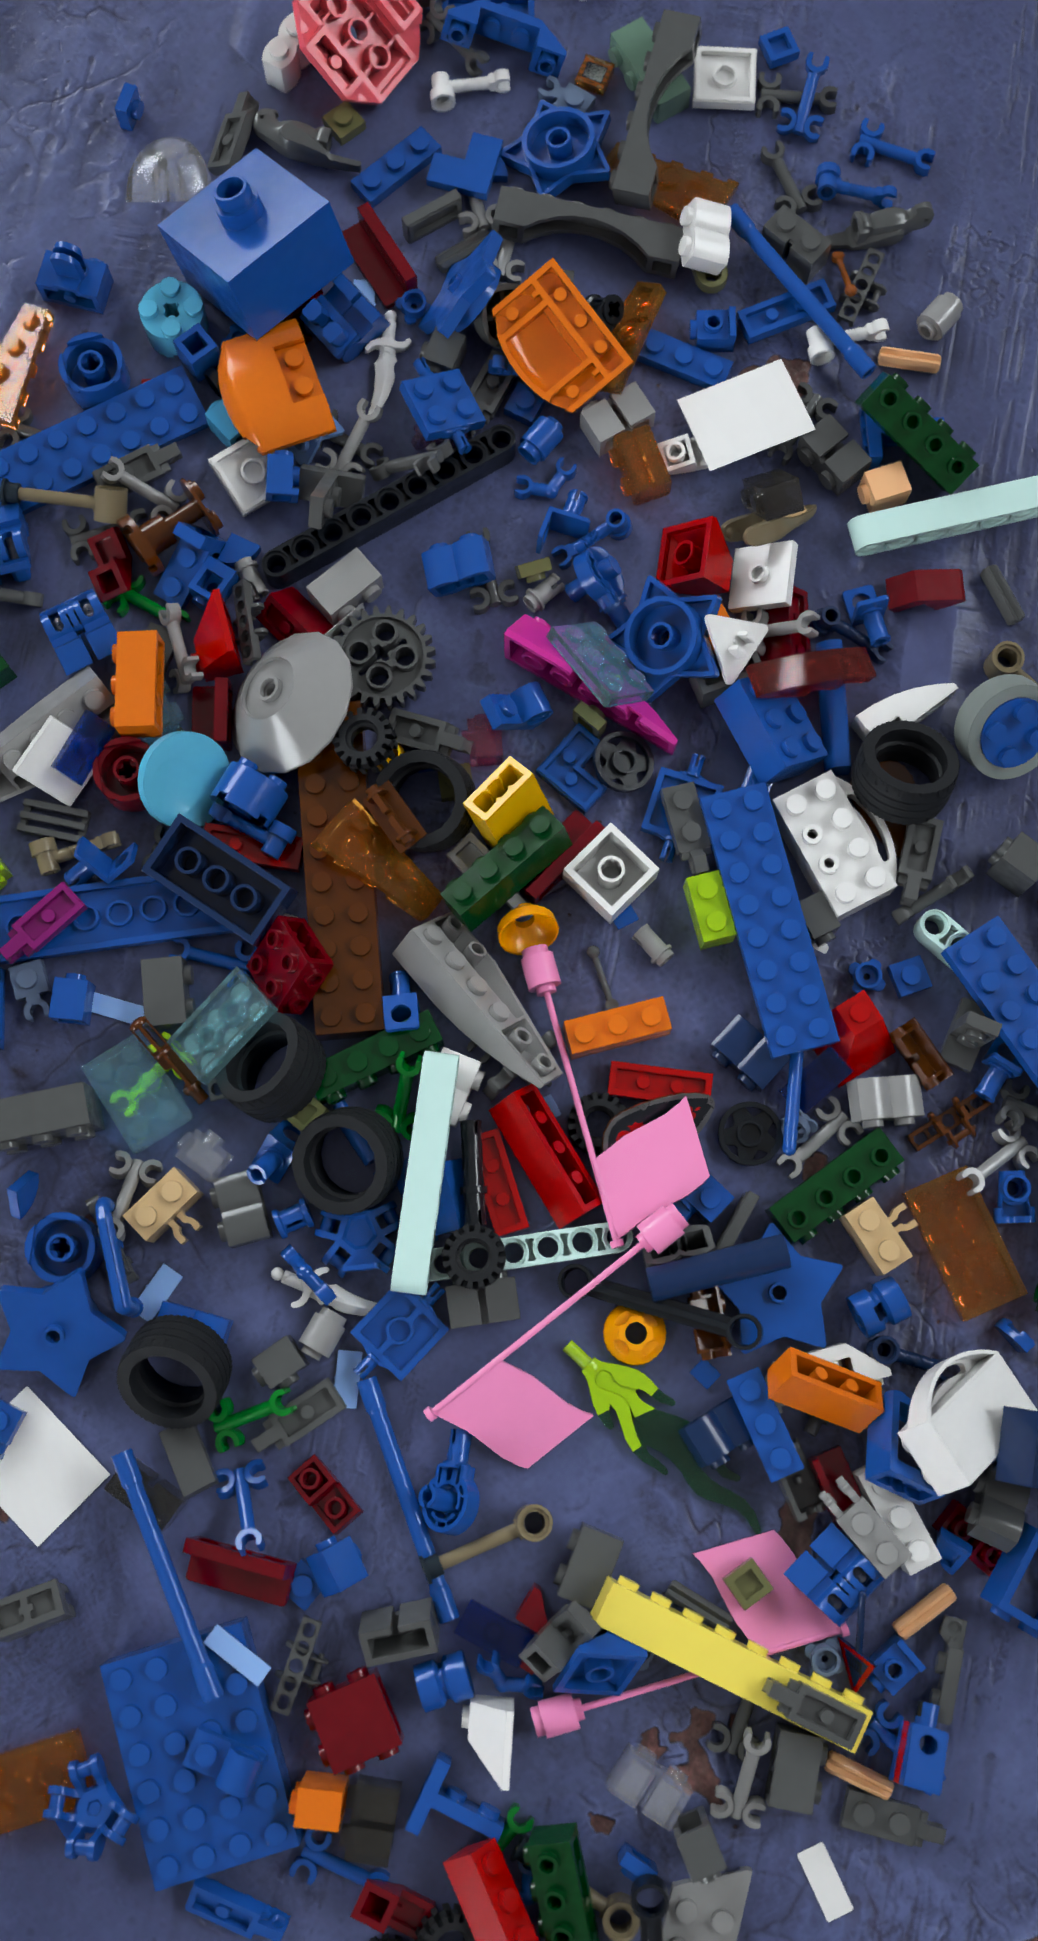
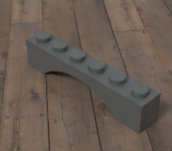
M664 9L661 22L656 21L652 34L653 49L652 52L647 51L643 66V70L646 73L644 80L637 83L635 111L630 110L626 123L628 135L626 141L621 140L617 155V159L620 160L618 169L612 170L609 180V190L613 192L615 204L651 211L659 184L658 167L649 145L652 117L659 100L668 86L683 71L694 64L702 36L701 16Z
M501 185L492 228L504 240L521 244L534 238L551 234L573 233L591 236L606 241L622 250L645 273L675 279L681 257L678 253L680 240L684 236L683 228L673 223H660L648 220L640 215H626L610 208L601 209L588 206L580 201L571 202L555 198L550 194H537L525 191L520 187H507Z

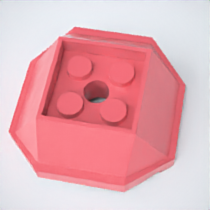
M416 0L292 1L299 48L342 101L375 106L382 104L419 60L420 24H422L423 8ZM351 26H353L356 31V39L353 37L351 33Z

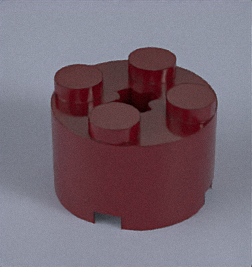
M124 736L115 738L103 746L104 749L98 757L96 756L93 762L94 781L107 800L117 809L128 812L146 810L139 795L137 779L141 760L150 745L136 737ZM135 771V773L132 774V777H130V772Z

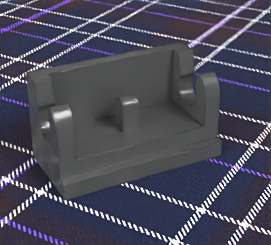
M795 1438L792 1441L804 1469L779 1479L777 1482L793 1519L800 1523L809 1518L808 1515L825 1511L826 1505L818 1496L821 1494V1491L798 1438Z
M55 1578L0 1599V1641L10 1642L76 1617L74 1607L68 1604L65 1598V1593L69 1592L67 1586L59 1583L58 1579Z

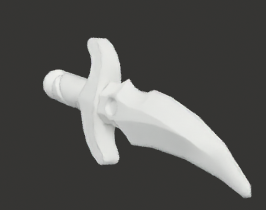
M388 310L385 313V318L391 325L383 332L382 338L370 341L364 350L365 354H369L374 350H380L379 357L374 363V392L367 415L372 414L376 406L383 407L394 383V365L398 361L396 353L406 351L411 345L410 338L403 342L395 340L397 314L393 310Z
M281 1267L272 1269V1279L276 1281L281 1280V1283L303 1291L301 1298L291 1303L292 1308L303 1307L309 1298L316 1300L319 1305L324 1304L312 1289L297 1277L296 1273L288 1270L284 1272ZM321 1267L314 1272L320 1277L329 1273L330 1269L329 1267ZM337 1284L328 1285L337 1296L329 1304L336 1311L365 1316L377 1304L376 1302L361 1298Z

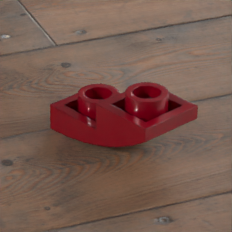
M316 1454L312 1455L288 1477L305 1502L314 1508L334 1535L340 1534L364 1512Z
M953 1499L932 1524V1527L937 1532L943 1527L971 1544L973 1549L968 1560L990 1577L1003 1551L967 1535L968 1522L964 1521L967 1509L960 1502Z

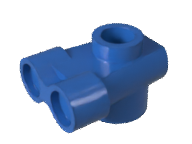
M1025 1170L998 1171L997 1208H993L994 1224L1036 1222L1035 1206H1030L1029 1201L1031 1183L1025 1177ZM1010 1181L1016 1186V1191L1012 1195L1007 1191V1184Z

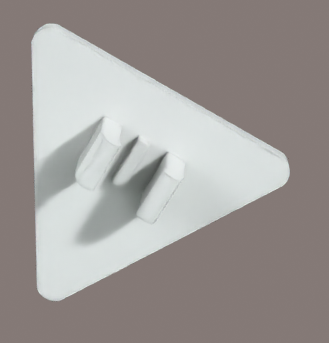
M707 614L704 620L724 682L727 685H732L768 632V626L761 623Z

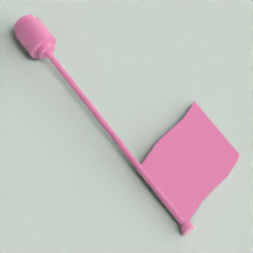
M547 944L534 945L521 952L523 957L520 960L528 991L536 993L537 997L545 998L613 1240L609 1243L611 1249L625 1246L622 1238L662 1205L665 1208L670 1203H675L689 1196L703 1185L710 1177L687 1096L666 1114L626 1134L596 1157L551 994L557 991L556 987L561 984L554 954L552 951H549Z
M670 1203L665 1208L662 1205L636 1226L640 1231L635 1236L639 1241L638 1244L433 1408L428 1406L424 1409L425 1416L430 1422H433L438 1416L468 1431L501 1458L526 1469L531 1467L594 1415L567 1403L536 1377L503 1360L640 1250L645 1248L649 1253L654 1249L660 1254L685 1234L683 1230L689 1226V1223L673 1203Z
M774 1530L692 1553L712 1577L735 1623L748 1640L757 1642L769 1650L767 1656L840 1634L842 1637L850 1636L846 1622L840 1628L784 1575V1572L797 1559L782 1537ZM751 1557L774 1589L747 1610H743L722 1578ZM687 1672L624 1691L621 1696L611 1695L581 1704L580 1697L573 1699L571 1693H564L537 1701L538 1705L530 1708L537 1738L547 1736V1739L581 1729L579 1721L585 1720V1711L700 1676Z

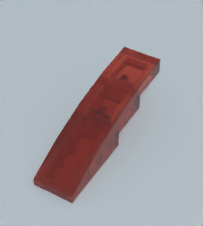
M866 647L812 651L751 664L745 668L756 698L805 697L813 690H836L845 683H868L877 676Z

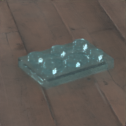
M597 622L554 626L546 635L547 639L604 708L648 701L654 690L646 682L645 676L635 669L626 658L625 652L614 644L607 635L606 630Z
M236 966L166 1042L195 1077L207 1086L274 1015L278 1008L250 977Z
M140 1030L137 1031L136 1034L154 1053L144 1034ZM134 1034L81 1066L84 1074L135 1155L195 1118L166 1070L162 1068Z

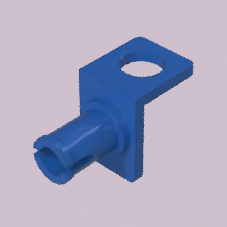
M572 489L567 495L563 510L549 506L537 537L536 553L541 554L550 530L578 539L589 533L591 520L581 516L584 506L588 501L586 493L580 491L576 501L575 497L578 489Z
M872 585L843 591L842 599L852 627L864 624L871 647L887 644L891 636L888 633L883 617L890 600L889 596L877 597ZM856 596L868 598L867 600L857 602L855 608L852 604V600Z
M82 836L78 840L74 852V857L79 862L64 873V879L68 885H71L75 880L77 882L74 885L85 884L96 874L107 884H110L134 863L139 845L135 842L132 843L112 860Z
M394 971L389 974L391 995L382 996L385 1030L390 1033L418 1029L420 1027L419 1013L421 1012L417 993H411L410 975L406 971Z
M1000 1035L994 1039L981 1061L989 1068L978 1087L974 1090L977 1096L990 1103L995 1101V1097L1007 1078L1013 1079L1020 1076L1024 1071L1019 1067L1020 1063L1016 1058L1010 1062L998 1054L999 1046L1005 1043Z
M282 1120L268 1133L247 1169V1177L252 1183L261 1185L269 1178L278 1184L290 1167L293 1159V1147L296 1141L288 1139L283 1131L292 1130L300 1135L301 1131L288 1120Z

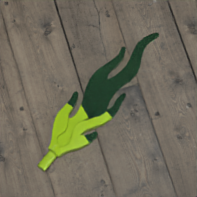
M573 1340L563 1348V1351L582 1368L581 1372L586 1378L592 1404L602 1423L608 1429H613L614 1424L609 1411L611 1405L617 1414L624 1438L634 1454L660 1473L667 1475V1468L649 1454L647 1446L660 1451L677 1466L688 1485L697 1495L709 1501L738 1510L746 1518L755 1534L761 1533L755 1511L747 1501L714 1482L699 1468L678 1432L680 1428L690 1422L646 1404L638 1397L636 1389L643 1390L658 1402L670 1406L675 1405L674 1399L664 1394L644 1373L628 1366L603 1362L595 1357L591 1358ZM725 1464L715 1469L724 1478L736 1482L741 1479L738 1474L729 1470Z

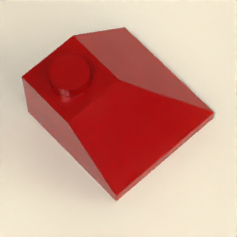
M709 516L663 528L656 573L658 580L678 594L702 596L729 592L733 560L716 517Z
M219 588L212 590L193 640L196 652L191 653V656H199L200 660L196 663V672H203L206 682L215 680V677H229L244 673L230 614Z
M862 990L831 1010L840 1041L813 1049L838 1088L896 1052L884 1019L865 990Z

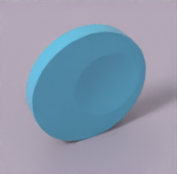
M191 731L171 732L156 740L148 748L141 760L137 779L141 801L149 814L167 826H171L179 813L200 827L204 826L205 822L209 823L214 818L208 814L214 803L210 798V794L230 764L225 752L210 737ZM217 798L215 801L221 806L224 804V802L219 798Z

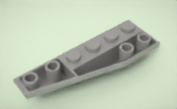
M89 665L36 703L0 733V803L36 787L15 774L12 769L50 715L103 749V746L109 741L122 737L110 723V708L115 707V698Z
M452 912L423 923L409 931L392 955L434 1005L460 1031L509 1070L538 1088H542L563 1074L496 961L486 951L483 944L474 937Z

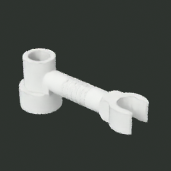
M502 68L489 73L488 76L472 79L466 78L463 80H450L448 73L444 71L435 72L431 76V106L438 112L450 111L456 104L455 93H462L463 91L489 89L491 92L507 93L510 91L509 70Z
M880 318L867 323L863 327L849 329L845 332L854 342L860 340L880 342L887 339L885 331L890 329L887 319ZM818 325L809 328L806 331V336L809 343L807 352L811 364L820 366L829 363L835 357L834 344Z

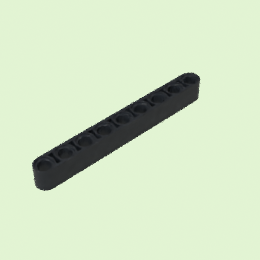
M505 424L495 425L468 440L472 447L468 453L460 455L457 447L453 448L454 452L440 463L441 468L436 473L432 474L429 469L422 476L418 477L416 470H413L334 514L332 519L326 520L321 529L309 528L264 554L261 562L267 583L275 589L289 587L350 553L356 547L359 548L513 461L516 455V435L514 430ZM499 442H505L508 444V446L504 448H498L495 446V444ZM472 457H477L481 460L478 463L467 462ZM445 472L453 474V476L448 479H442L439 477L442 473ZM416 488H423L426 490L424 493L419 495L411 493V491ZM394 503L398 505L393 510H386L383 508L386 504ZM360 519L370 520V522L364 526H358L355 524ZM333 534L342 536L335 542L327 540ZM304 550L314 551L309 557L299 556ZM275 566H285V569L280 573L271 572Z

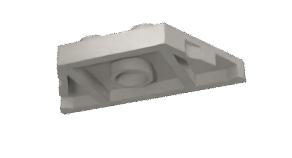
M749 1866L739 1867L740 1870L723 1873L718 1879L706 1884H702L700 1881L692 1883L690 1878L672 1882L668 1897L669 1907L662 1922L663 1941H737L752 1877V1868Z

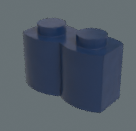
M739 1014L710 1045V1048L714 1051L711 1057L725 1069L728 1066L732 1067L739 1074L736 1078L739 1083L751 1092L754 1089L761 1092L790 1060L787 1056L771 1060L765 1037Z
M733 1396L678 1430L699 1468L710 1465L712 1470L731 1459L728 1453L736 1447H739L740 1451H744L754 1445Z

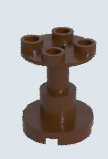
M183 478L179 480L190 502L164 519L160 514H157L139 527L129 514L116 521L121 529L123 528V535L141 562L146 561L149 566L148 571L153 577L165 571L158 554L178 542L175 534H173L178 521L193 524L202 519L216 537L220 535L218 530L223 527V524L214 510L210 511L203 505L202 500L205 499V496L195 481H186Z

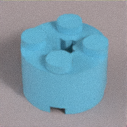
M174 277L164 278L161 283L151 287L139 303L140 318L149 342L163 356L174 358L173 355H177L173 340L197 323L209 335L208 318L201 296L192 286L178 281Z

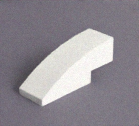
M955 683L933 684L894 694L856 715L851 727L864 741L867 734L873 728L888 721L907 720L920 723L949 701L958 687Z

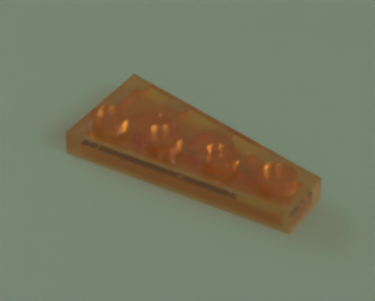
M620 142L616 143L606 157L611 172L618 169L620 160L617 159ZM652 153L658 167L659 184L653 206L679 222L683 208L686 205L688 206L695 197L727 205L738 190L739 182L730 179L725 182L713 178L714 174L704 170L698 173L683 168V163L674 160L665 162L656 159V154Z
M638 281L623 302L624 316L611 333L634 363L599 392L622 394L666 295V291L661 283Z

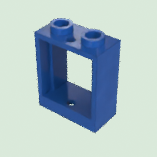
M899 1390L886 1391L882 1394L884 1412L868 1426L865 1480L919 1506L945 1497V1495L938 1496L932 1485L924 1480L922 1470L918 1464L916 1469L898 1460L899 1435L897 1433L899 1432V1420L905 1423L908 1422L912 1398Z
M1024 1522L1018 1544L1008 1553L1002 1552L980 1597L992 1604L990 1612L1007 1622H1010L1012 1616L1020 1620L1017 1628L1037 1639L1038 1613L1033 1618L1009 1604L1038 1548V1528Z

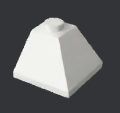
M475 1695V1698L470 1699V1705H463L461 1728H468L469 1743L500 1789L509 1791L514 1697Z

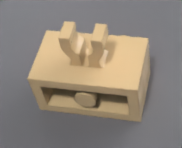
M173 1167L123 1215V1218L147 1242L154 1243L171 1227L174 1237L181 1245H184L188 1239L182 1234V1227L176 1221L180 1219L183 1223H189L196 1231H199L203 1226L195 1218L189 1217L185 1213L204 1194L182 1170Z
M873 1196L860 1202L838 1219L874 1274L882 1276L913 1257L898 1233L911 1230L918 1223L915 1219H912L907 1224L900 1223L893 1226L892 1222L898 1219V1214L901 1211L907 1209L904 1202L898 1204L887 1217Z

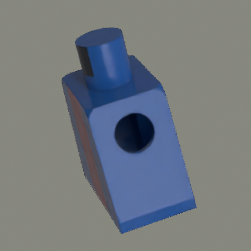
M918 1700L914 1722L901 1721L888 1780L938 1796L941 1795L949 1734L946 1731L936 1729L940 1706ZM923 1737L924 1746L922 1747V1749H920L919 1742L920 1739Z

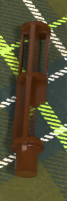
M145 1016L136 1018L131 1023L129 1030L164 1070L174 1069L185 1082L182 1090L183 1093L190 1095L198 1105L202 1104L209 1095L201 1087L199 1078L194 1075ZM145 1022L150 1025L165 1043L162 1047L143 1026ZM139 1029L157 1051L152 1053L134 1031Z

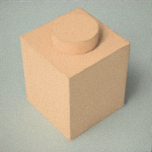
M901 461L865 471L857 487L859 500L863 505L866 504L869 513L905 504L912 491Z

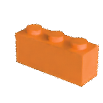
M157 630L117 632V644L112 645V659L114 664H116V675L111 676V691L115 695V707L110 708V723L122 737L144 738L162 737L165 642Z
M663 996L563 1022V1031L571 1060L667 1036L672 1030Z
M791 1346L767 1369L768 1399L859 1434L884 1412L880 1381Z

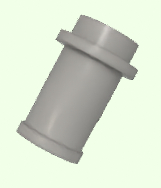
M245 557L234 564L235 571L241 580L244 579L251 582L253 601L261 599L260 593L265 597L268 595L269 590L266 588L257 570L259 566L257 561H253L251 557Z
M551 573L548 578L534 589L529 588L525 591L526 595L523 597V601L530 611L534 613L536 611H543L547 602L565 590L563 582L559 585L557 584L561 580L557 574Z
M648 923L642 926L632 937L652 958L650 961L652 964L656 963L661 967L674 955L671 950L672 946L670 944L666 945L650 928Z

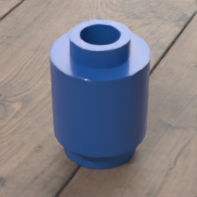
M539 416L520 438V445L517 447L520 455L533 465H537L539 461H544L564 438L561 423L552 416Z

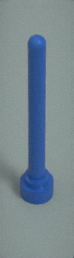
M804 1051L791 1054L789 1060L782 1147L784 1154L788 1156L795 1154L797 1149Z

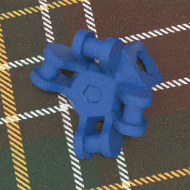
M390 1201L376 1209L349 1215L331 1214L321 1210L322 1222L319 1229L315 1228L314 1235L335 1241L323 1256L321 1262L326 1266L330 1263L338 1270L337 1275L342 1279L349 1272L381 1269L387 1274L391 1270L389 1265L394 1260L396 1245L385 1236L398 1231L400 1218L395 1211L397 1207L395 1201ZM383 1216L388 1226L381 1229L376 1220L377 1217ZM336 1220L341 1221L338 1233L334 1234L333 1229ZM381 1242L386 1248L377 1257L372 1252ZM341 1247L351 1254L348 1259L339 1253Z
M99 1752L91 1754L87 1761L80 1763L77 1759L68 1763L69 1777L75 1789L57 1785H49L47 1794L51 1795L48 1809L43 1810L42 1818L53 1820L57 1823L66 1839L65 1857L67 1859H77L80 1855L86 1856L88 1861H98L103 1853L106 1838L124 1846L127 1838L124 1837L132 1823L136 1825L140 1819L138 1815L127 1809L107 1775L104 1760ZM93 1775L97 1784L87 1787L86 1777ZM66 1798L76 1799L74 1813L63 1812ZM86 1833L93 1834L89 1840L85 1839Z

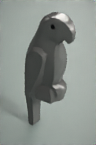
M271 108L260 109L255 114L254 133L288 159L326 169L361 172L360 161L330 153L332 145L331 128L322 126L315 129L308 124L295 120L279 122L277 119L279 117L278 111Z
M926 201L915 204L908 210L889 207L871 214L864 213L863 210L855 211L850 220L851 225L845 231L825 237L833 242L831 250L849 249L853 251L869 249V247L880 248L897 244L908 233L927 227L934 218L931 202Z

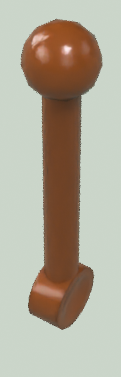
M834 251L831 261L838 265L846 286L844 289L845 294L848 297H853L857 293V287L851 283L843 263L845 255L842 251Z

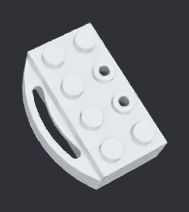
M832 770L772 799L771 804L781 836L814 894L822 890L838 921L885 898L898 886L896 884L897 860L895 847L884 819L873 815L872 812L864 808L856 798L852 785L836 777ZM847 797L853 799L868 814L877 827L886 850L887 861H883L880 856L875 838L868 824L851 805Z
M971 1350L952 1356L930 1368L916 1386L909 1407L908 1422L897 1434L901 1438L903 1448L908 1453H911L922 1470L924 1480L932 1485L938 1496L970 1486L998 1456L1003 1406L1038 1411L998 1351ZM952 1365L959 1366L960 1372L957 1375L943 1381L934 1390L938 1378L947 1367Z

